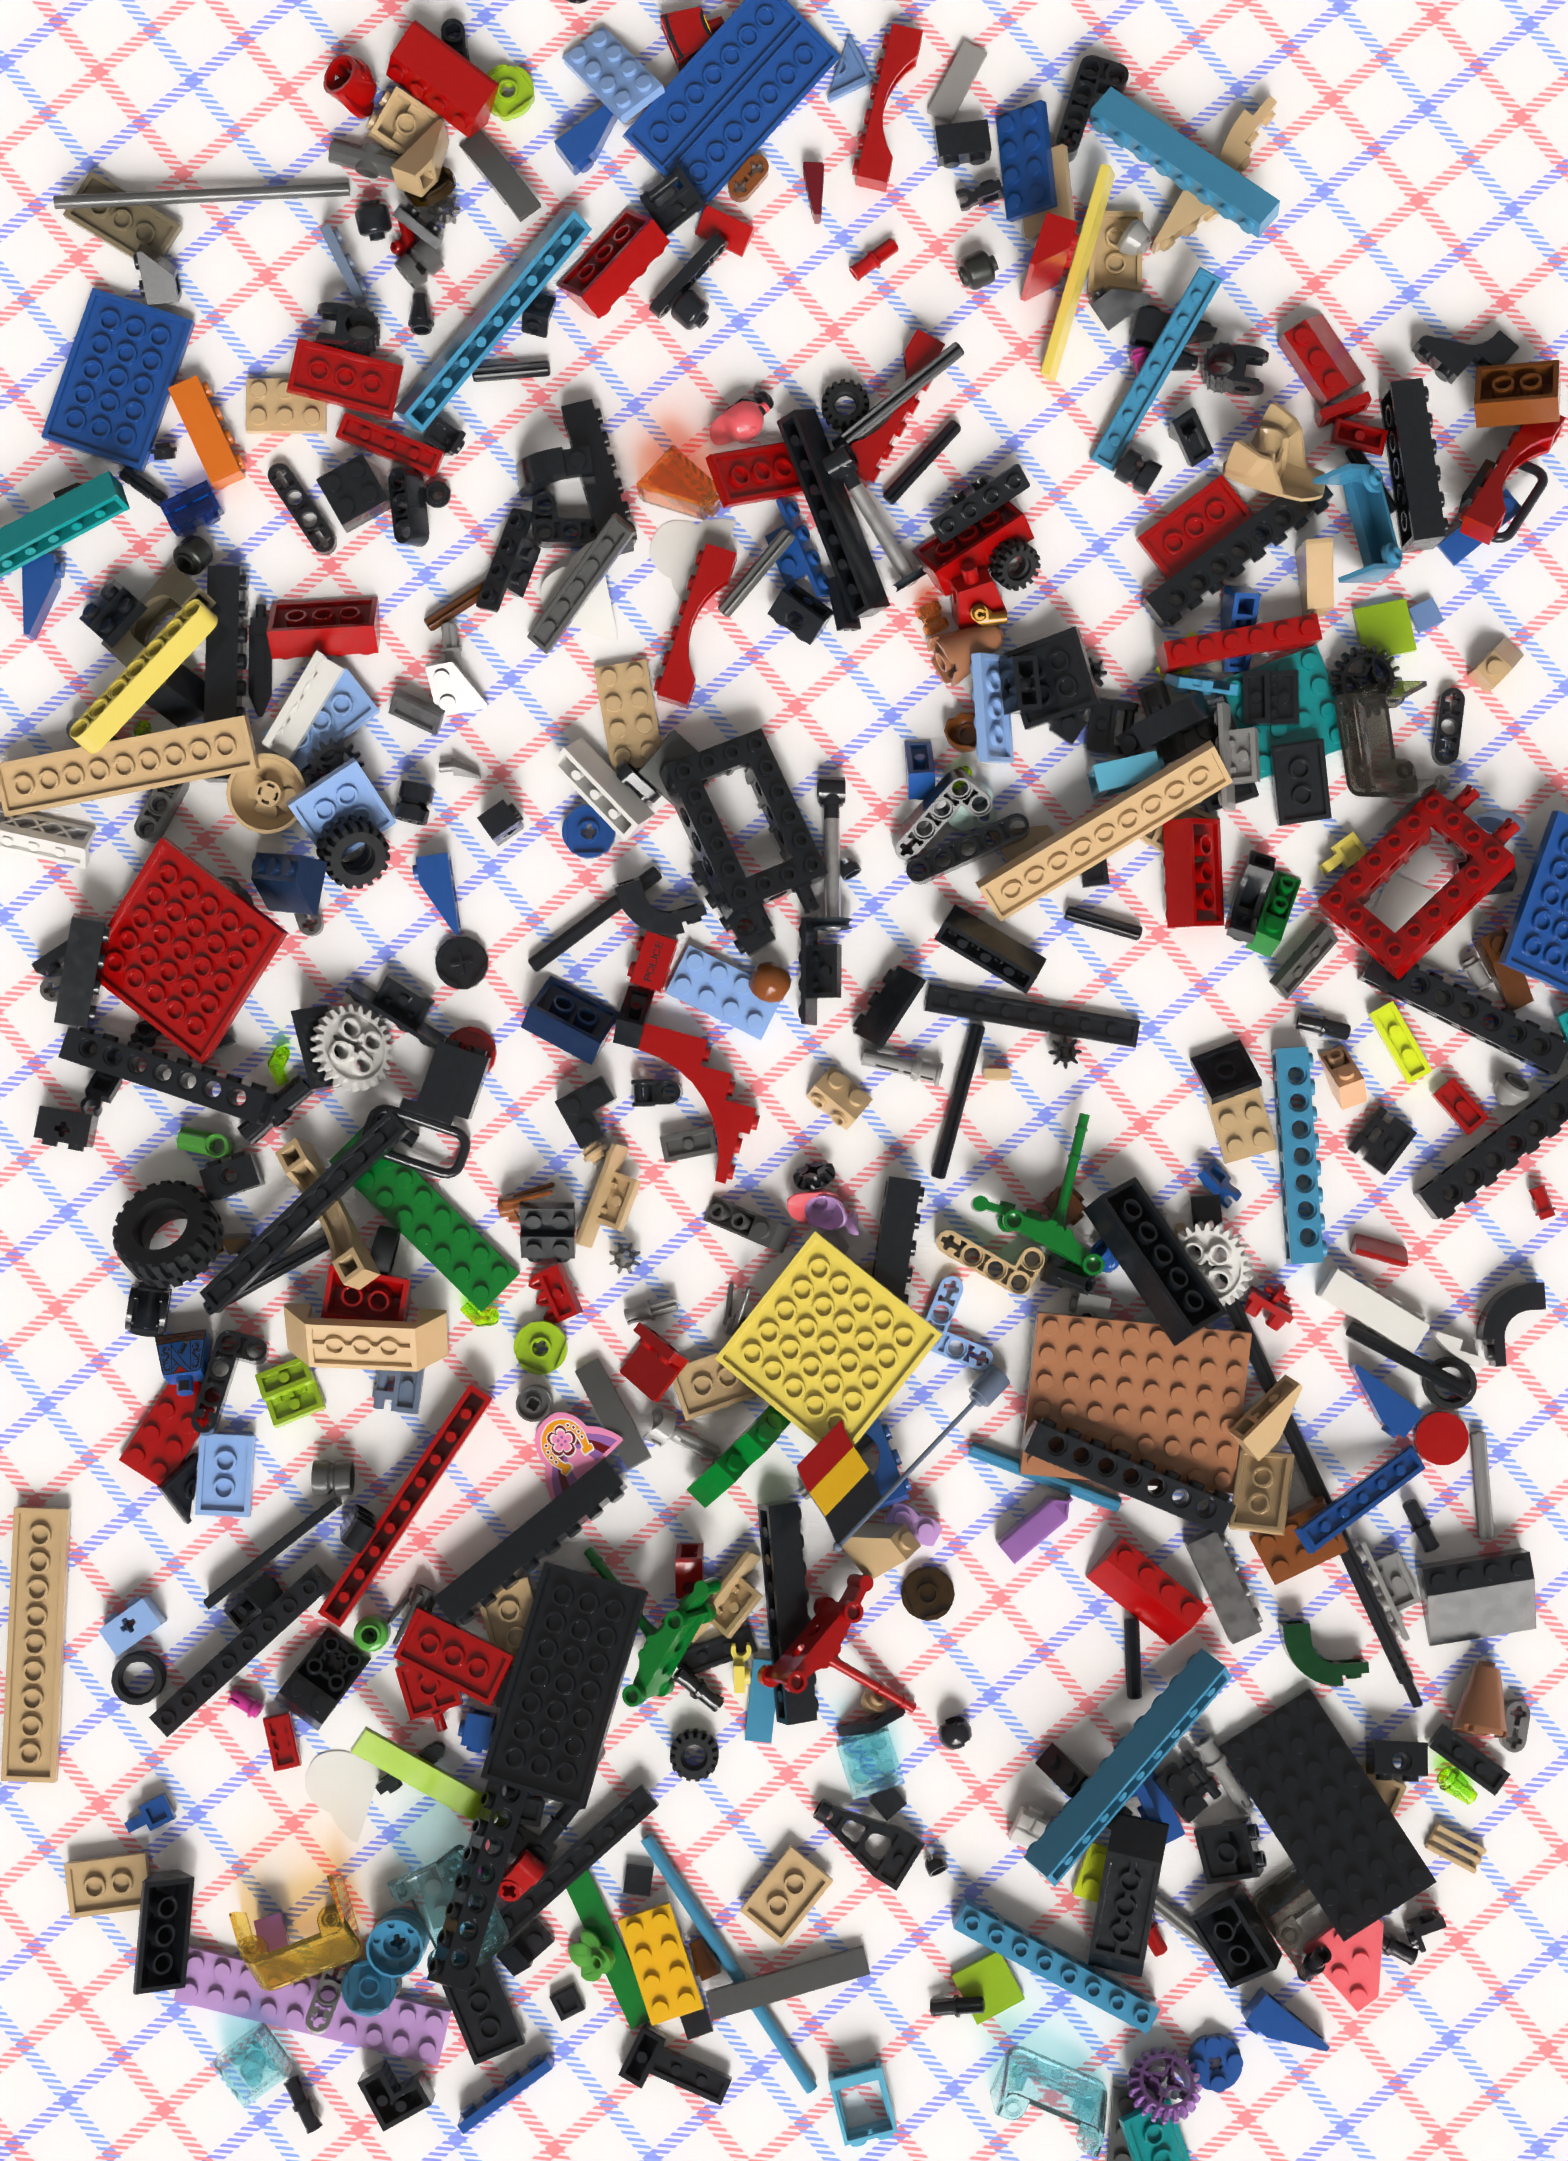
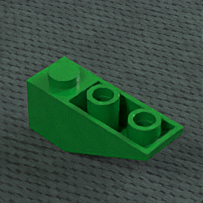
M1276 871L1259 911L1255 938L1252 944L1247 942L1245 948L1268 958L1271 957L1282 940L1301 880L1281 871Z

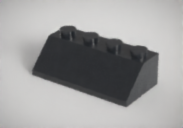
M179 1869L154 1872L142 1881L133 1984L134 1995L185 1988L195 1877Z

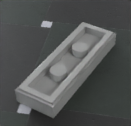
M964 40L928 108V114L948 124L952 123L988 52Z

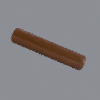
M485 579L425 617L424 623L430 631L436 630L442 624L476 604Z

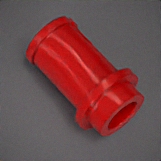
M1545 1184L1528 1190L1537 1211L1535 1216H1539L1540 1220L1556 1215L1554 1212L1556 1207H1552Z

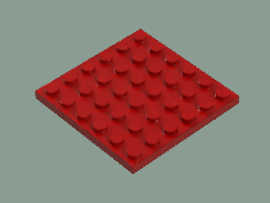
M161 837L107 926L111 927L108 943L103 942L101 953H106L103 969L98 968L97 979H101L102 986L203 1065L207 1064L288 932L167 837Z

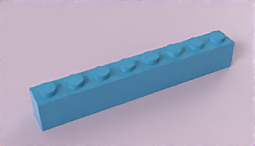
M1110 87L1091 108L1090 124L1095 131L1100 134L1104 133L1113 139L1117 146L1126 148L1139 161L1146 162L1154 167L1158 174L1173 180L1180 189L1188 190L1202 204L1213 207L1224 219H1230L1238 224L1243 232L1259 238L1277 218L1280 200L1113 87Z

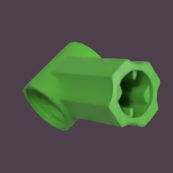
M185 1126L181 1127L176 1141L177 1149L214 1158H227L233 1154L235 1149L234 1141L227 1135ZM222 1139L224 1142V1149L221 1153H217L214 1148L216 1141Z

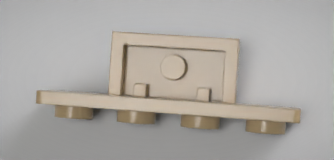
M613 1142L607 1150L603 1168L596 1178L594 1192L586 1205V1213L582 1224L577 1229L575 1244L592 1248L601 1224L623 1232L641 1185V1181L620 1174L629 1148Z
M749 1550L741 1554L735 1561V1566L731 1572L720 1580V1591L706 1600L715 1605L716 1617L709 1623L701 1624L691 1641L692 1643H697L710 1624L717 1628L725 1637L731 1639L764 1595L745 1580L760 1561L761 1557L758 1554Z

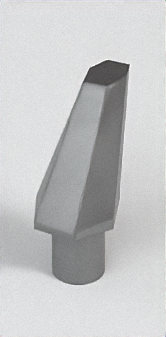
M454 756L451 757V761L439 762L440 773L453 772V776L481 779L479 769Z

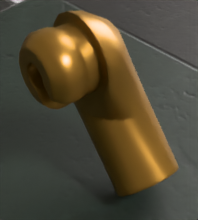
M981 604L975 605L971 609L972 619L982 627L1008 623L1006 610L992 612Z

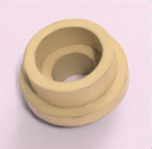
M597 1140L581 1152L585 1157L583 1159L585 1163L591 1161L595 1164L604 1158V1151L607 1149V1146L605 1144L602 1145Z
M869 1688L863 1692L860 1701L867 1713H881L886 1709L887 1703L883 1696L875 1694Z

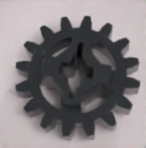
M329 738L328 745L320 741L319 750L311 749L314 758L308 757L306 759V762L312 765V767L306 768V773L314 775L309 779V782L312 784L321 779L317 768L324 771L327 775L331 772V767L328 765H333L335 761L339 762V766L345 763L343 759L344 752L350 758L354 757L356 761L361 756V752L356 751L353 753L354 744L350 743L347 747L344 746L343 738L339 740L338 744H334L333 738ZM334 750L333 754L329 757H321L325 752ZM357 761L360 767L365 766L364 761Z

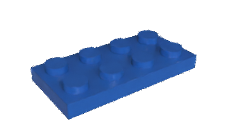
M1038 100L996 116L1006 219L1014 222L1057 207L1047 103L1043 100Z

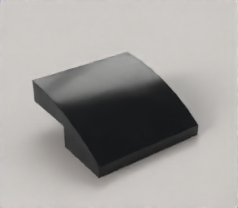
M1298 670L1242 671L1244 725H1300Z

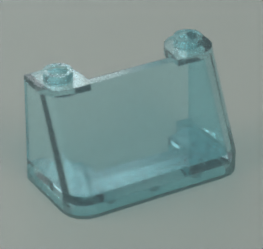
M460 1844L405 1871L386 1883L391 1896L398 1903L403 1904L411 1900L435 1948L428 1955L427 1968L431 1959L434 1958L437 1948V1937L443 1929L446 1919V1908L452 1899L455 1890L454 1882L463 1864V1852L466 1847ZM477 1871V1878H479L480 1873ZM472 1895L470 1896L468 1901L469 1907L473 1902ZM495 1904L476 1966L486 1963L507 1944L509 1939L507 1927ZM464 1922L460 1927V1934L464 1931ZM455 1951L453 1952V1954H452V1956H451V1961H452V1962H453V1961L455 1960V1958H456V1952H455Z
M1017 2045L1009 2048L1004 2055L990 2089L994 2114L1007 2120H1018L1023 2117L1030 2104L1079 2125L1075 2137L1078 2147L1083 2152L1098 2158L1104 2142L1108 2099L1107 2089L1103 2081L1026 2047Z

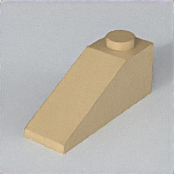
M1286 1374L1229 1430V1433L1242 1449L1258 1461L1267 1455L1279 1442L1303 1388L1300 1383Z

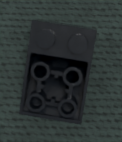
M327 1627L278 1691L275 1700L319 1731L371 1658Z

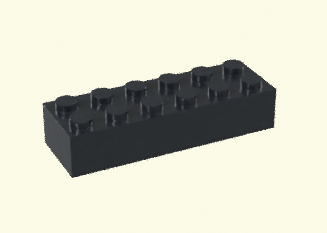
M1423 378L1390 382L1379 397L1383 429L1388 430L1385 444L1393 498L1397 505L1396 518L1402 553L1432 550L1446 537L1449 531L1448 520L1446 517H1443L1442 507L1445 505L1444 493L1439 490L1438 481L1441 479V471L1439 465L1435 464L1434 457L1437 453L1436 440L1432 439L1430 430L1433 427V417L1431 412L1427 410L1426 402L1429 401L1428 387L1424 386Z
M1136 1177L1099 1196L1083 1210L1174 1347L1208 1327L1227 1313Z

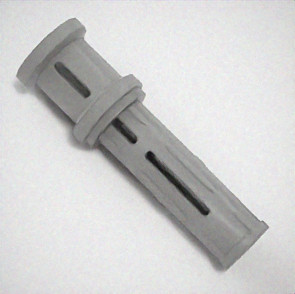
M866 1048L864 1049L861 1061L862 1066L910 1076V1079H913L912 1081L916 1082L919 1079L934 1083V1086L939 1087L944 1063L937 1065L924 1062L919 1057L914 1060L905 1059Z
M1212 1733L1200 1737L1193 1743L1192 1748L1194 1751H1198L1204 1759L1205 1768L1210 1772H1214L1237 1808L1238 1813H1246L1247 1811L1241 1801L1245 1803L1249 1810L1254 1806V1803L1250 1800L1227 1765L1226 1754L1221 1753L1214 1742L1215 1737Z

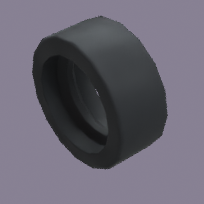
M380 1225L376 1232L370 1255L379 1272L390 1275L398 1250L401 1230Z
M1450 1357L1434 1360L1432 1364L1441 1369L1453 1367L1463 1374L1465 1382L1472 1385V1390L1466 1399L1459 1396L1453 1399H1445L1435 1391L1433 1382L1422 1377L1423 1391L1430 1402L1442 1408L1458 1409L1472 1401L1477 1390V1379L1475 1372L1469 1364L1460 1359Z
M149 1651L132 1652L122 1658L113 1669L111 1677L112 1688L121 1701L129 1705H143L149 1703L162 1692L166 1684L167 1672L164 1663L157 1655ZM144 1662L152 1668L155 1681L148 1692L136 1694L129 1691L125 1686L123 1676L130 1664Z

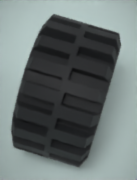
M349 815L348 819L341 816L338 817V822L334 823L332 820L328 823L330 828L328 830L323 828L321 831L323 838H318L317 845L319 848L316 849V854L319 857L318 860L327 862L326 873L337 885L342 886L344 884L347 889H352L354 885L357 889H362L363 884L367 883L370 886L374 884L373 879L377 878L379 880L383 876L381 871H386L388 868L385 861H390V854L388 852L390 848L385 837L374 823L368 822L365 817L360 816L357 818L355 815ZM358 842L365 843L364 851L357 859L348 862L341 861L342 854L348 846Z

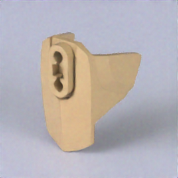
M1275 401L1269 405L1251 443H1244L1239 439L1236 440L1228 459L1222 466L1224 476L1268 494L1300 502L1317 500L1322 498L1324 494L1325 484H1314L1313 479L1325 474V472L1310 467L1306 463L1303 428L1296 417Z

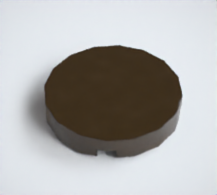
M442 166L438 182L423 197L404 191L407 201L415 207L433 205L452 193L456 187V179L449 168Z
M932 1566L917 1567L908 1573L901 1587L902 1603L908 1613L924 1621L937 1620L947 1614L955 1597L954 1586L949 1576L941 1569Z

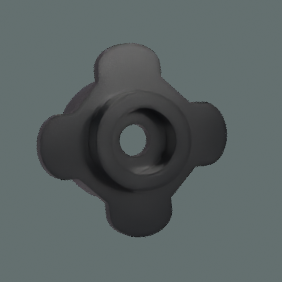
M143 1020L136 1024L135 1033L130 1035V1039L134 1043L140 1042L146 1047H153L156 1044L157 1037L162 1035V1033L149 1022Z

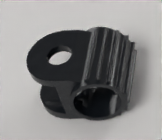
M334 302L318 304L317 313L324 320L336 321L334 334L319 332V334L313 337V342L364 356H370V353L376 352V347L380 346L381 333L378 317L374 316V311H369L367 307L362 308L358 306L354 308L347 304ZM364 325L372 329L374 333L367 339H356L348 332L355 326Z
M1222 342L1216 345L1212 344L1210 349H1206V354H1203L1201 362L1203 384H1206L1207 390L1211 389L1213 393L1222 394L1228 392L1239 396L1260 395L1264 392V384L1259 378L1245 377L1246 365L1262 366L1268 362L1269 353L1262 348L1238 344L1232 346L1229 343ZM1215 362H1226L1233 369L1226 374H1215L1209 370V366Z
M135 1281V1284L131 1286L125 1330L134 1335L144 1337H159L166 1332L172 1289L170 1286L169 1288H158L157 1285L151 1287L142 1281Z

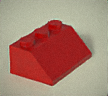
M1323 314L1303 320L1283 333L1277 343L1320 409L1326 407L1366 380Z
M330 1264L321 1317L407 1322L411 1301V1279L380 1273V1276L358 1290L343 1285L333 1264Z

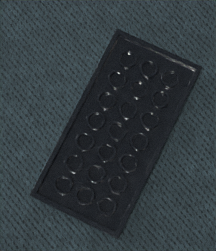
M544 1562L484 1762L481 1778L580 1809H586L649 1591Z
M1310 1688L1218 1746L1221 1752L1226 1754L1231 1768L1343 1942L1437 1882Z

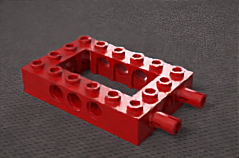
M1469 784L1452 801L1433 788L1317 901L1321 912L1397 980L1413 967L1515 867L1514 855L1503 845L1520 830V827L1515 821L1511 823L1512 819L1507 817L1491 834L1487 833L1464 814V811L1480 797L1478 791L1475 788L1471 790L1472 786ZM1432 827L1444 838L1446 844L1449 845L1451 843L1463 854L1464 859L1469 862L1394 933L1363 905L1371 899L1370 896L1384 882L1387 884L1390 881L1392 874L1403 864L1406 865L1409 862V858L1422 845L1426 846L1432 838L1430 828Z

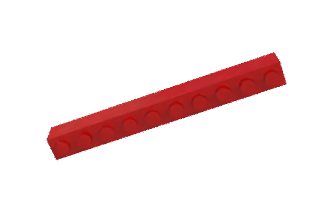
M475 1382L469 1384L377 1522L376 1532L362 1553L355 1555L317 1613L338 1627H341L347 1621L496 1396Z

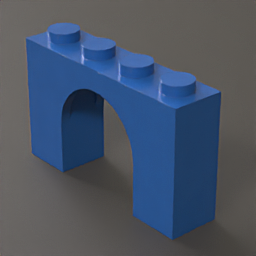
M878 1416L863 1436L872 1439L877 1444L879 1450V1464L872 1476L882 1496L901 1476L898 1465H901L902 1461L897 1449L892 1450L888 1440L893 1439L887 1423L882 1425ZM908 1477L876 1511L910 1498L908 1491L912 1487Z

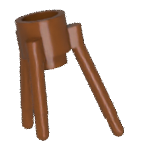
M550 1182L518 1193L498 1197L497 1205L500 1217H508L509 1223L520 1222V1216L518 1215L520 1213V1202L552 1195L553 1191L546 1189L554 1187L555 1183Z

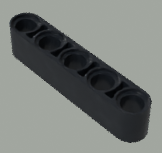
M1014 813L920 855L907 864V875L915 884H926L1017 843L1029 834L1030 826L1028 819L1020 813ZM1014 821H1022L1025 824V828L1021 833H1013L1010 830V825ZM997 832L1000 835V840L996 844H988L985 841L988 833ZM965 843L975 845L976 848L972 855L966 856L961 853V847ZM948 854L951 857L949 865L945 867L938 866L936 863L938 856ZM917 865L926 867V873L921 878L912 876V870Z

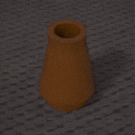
M703 1937L689 1943L696 1976H700L701 1981L707 1980L721 1972L719 1967L720 1961Z

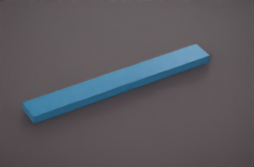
M1199 266L1090 460L1111 472L1114 471L1223 279Z

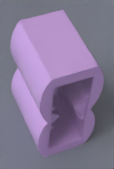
M904 1501L890 1506L884 1516L887 1523L905 1524L917 1541L925 1546H934L942 1531L940 1523L934 1517L926 1513H917L910 1504Z

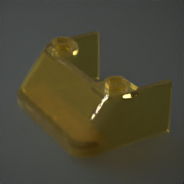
M330 1874L327 1876L334 1903L322 1908L318 1914L317 1924L320 1933L269 1952L267 1942L263 1937L252 1934L247 1912L229 1913L240 1956L260 1988L265 1991H276L359 1958L363 1951V1942L343 1875Z

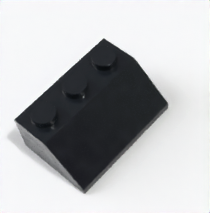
M899 965L895 971L890 968L882 980L886 984L882 991L879 993L875 990L867 1002L871 1006L866 1015L860 1013L852 1025L856 1028L854 1035L878 1051H881L927 980Z
M329 1005L291 1011L310 1090L317 1092L334 1089V1079L324 1080L326 1071H317L321 1063L312 1061L318 1055L316 1052L310 1051V1048L315 1047L317 1044L310 1040V1037L318 1035L313 1030V1027L321 1025L318 1019L326 1016L325 1013L332 1010V1007ZM334 1049L335 1055L338 1057V1052Z
M1240 1883L1216 1893L1187 1916V1920L1230 1989L1277 1969L1283 1953Z

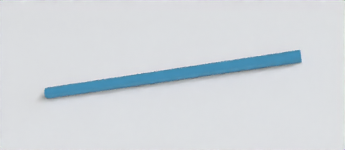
M652 1833L645 1836L640 1842L733 1983L747 1979ZM766 2006L751 2009L806 2094L814 2091L818 2085Z

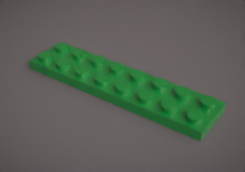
M363 1127L329 1161L332 1165L361 1138ZM380 1159L353 1185L396 1229L401 1230V1234L480 1312H483L520 1274L415 1169Z

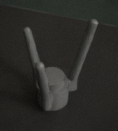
M730 1283L728 1286L726 1310L722 1324L726 1325L724 1333L733 1336L747 1318L744 1316V1312L752 1290L750 1286L746 1288L738 1313L733 1312L732 1316L734 1285Z
M415 1583L413 1588H409L406 1596L387 1620L391 1623L409 1602L411 1607L393 1640V1645L396 1646L400 1641L417 1607L423 1609L427 1607L426 1610L432 1613L436 1603L433 1598L435 1591L419 1583Z

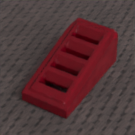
M803 162V177L814 224H820L824 164L823 162Z

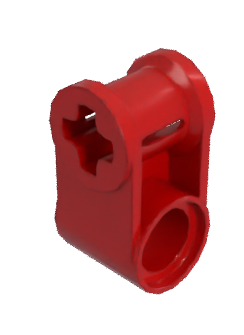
M524 1849L515 1861L506 1868L498 1895L505 1901L513 1902L518 1900L531 1886H534L547 1870V1865L529 1850Z

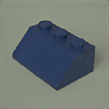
M256 852L251 866V880L267 909L273 912L317 915L327 862L302 855Z
M550 975L529 1005L521 1028L592 1065L611 1034L619 1011Z

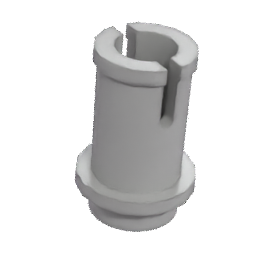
M1473 955L1461 963L1463 966L1462 971L1467 972L1479 991L1492 984L1493 981L1481 965V958L1477 959L1476 955Z

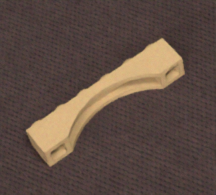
M295 1137L275 1152L284 1172L301 1193H304L326 1171L313 1144ZM340 1198L318 1220L330 1246L332 1264L343 1285L360 1290L381 1274Z

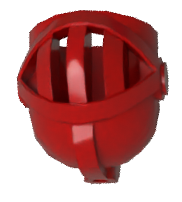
M343 54L337 56L332 60L325 72L324 90L344 105L357 118L365 119L370 117L374 108L373 100L377 86L369 66L355 55Z

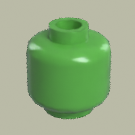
M369 1614L363 1617L356 1624L353 1631L355 1643L360 1649L367 1652L380 1650L389 1641L391 1635L389 1622L378 1614Z

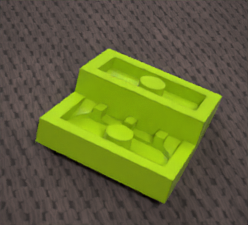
M299 1358L255 1375L262 1400L266 1402L275 1428L282 1427L326 1409L312 1368Z

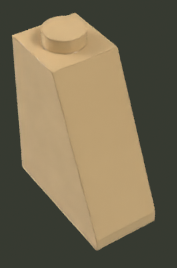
M1332 537L1305 539L1295 552L1302 615L1317 613L1318 618L1327 616V613L1334 607Z
M864 1523L842 1546L862 1574L868 1575L872 1579L905 1562L921 1547L905 1524Z

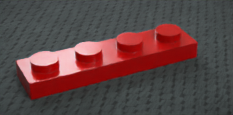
M345 412L335 435L336 439L434 479L445 455L444 451Z

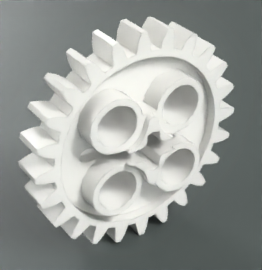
M352 1004L345 1007L339 1006L334 1008V1010L326 1012V1016L318 1019L321 1025L313 1027V1030L318 1035L310 1037V1040L317 1043L315 1047L310 1048V1051L316 1052L318 1055L312 1061L321 1063L317 1071L322 1072L325 1070L324 1080L327 1081L333 1078L334 1088L342 1084V1091L351 1089L352 1093L360 1090L365 1091L378 1085L379 1080L386 1078L384 1072L391 1069L386 1062L394 1058L387 1054L389 1050L394 1049V1046L388 1045L386 1042L391 1038V1035L383 1034L387 1026L379 1027L380 1017L371 1019L372 1011L368 1010L363 1013L362 1006L353 1008ZM344 1026L348 1030V1034L345 1032ZM366 1040L369 1042L370 1048L366 1044ZM334 1049L338 1052V1057L335 1055Z
M1212 1220L1207 1222L1205 1226L1202 1221L1196 1223L1195 1227L1191 1224L1185 1228L1186 1231L1182 1230L1177 1234L1179 1242L1194 1264H1197L1196 1267L1223 1306L1226 1303L1232 1304L1235 1302V1298L1239 1299L1244 1295L1242 1291H1246L1250 1287L1246 1281H1250L1254 1277L1247 1271L1252 1270L1255 1265L1247 1263V1260L1253 1257V1254L1245 1253L1244 1250L1249 1244L1241 1245L1239 1243L1242 1238L1241 1234L1233 1237V1227L1224 1231V1224L1222 1222L1214 1228ZM1193 1245L1201 1250V1256L1194 1252ZM1219 1247L1225 1249L1227 1258L1220 1254ZM1224 1264H1232L1233 1268ZM1220 1274L1226 1276L1228 1284L1221 1281Z

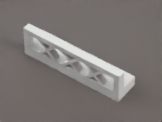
M316 650L266 734L262 744L267 749L291 762L344 673V668L328 660L324 654Z
M0 807V817L7 818V821L0 822V850L86 869L89 864V846L96 835V828L28 813L4 817L3 808ZM23 823H30L34 825L29 828L19 827V825ZM57 829L60 832L50 834L46 833L45 830ZM80 834L84 835L85 838L81 841L72 839L71 836Z

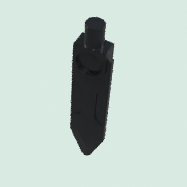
M264 604L255 605V617H250L248 694L258 717L264 715L272 696V657L266 632L269 617H266V605Z

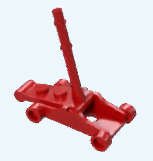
M849 1575L847 1578V1588L839 1602L831 1597H818L813 1605L816 1615L775 1665H763L757 1673V1678L761 1685L775 1687L781 1683L788 1692L798 1694L805 1690L807 1678L815 1671L832 1667L871 1689L875 1694H879L895 1703L899 1708L912 1713L917 1706L915 1702L908 1699L904 1694L901 1695L885 1686L883 1682L873 1679L844 1662L838 1656L841 1652V1643L845 1639L851 1623H857L863 1617L864 1610L861 1602L865 1593L870 1591L874 1585L873 1579L868 1575Z

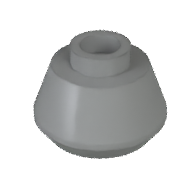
M1133 220L1127 227L1117 244L1119 252L1136 256L1138 253L1143 255L1152 243V240L1149 239L1151 233L1142 220Z
M1511 1072L1500 1073L1497 1076L1494 1087L1495 1099L1503 1106H1515L1530 1096V1089L1528 1084L1518 1075Z

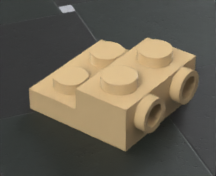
M396 86L392 92L386 90L379 104L383 108L379 115L373 113L366 125L370 129L367 136L388 151L392 149L402 156L442 117Z

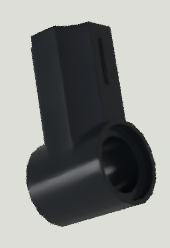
M1048 1255L1040 1277V1281L1059 1288L1065 1287L1087 1296L1094 1289L1096 1283L1095 1275H1088L1082 1268L1072 1266L1070 1262Z

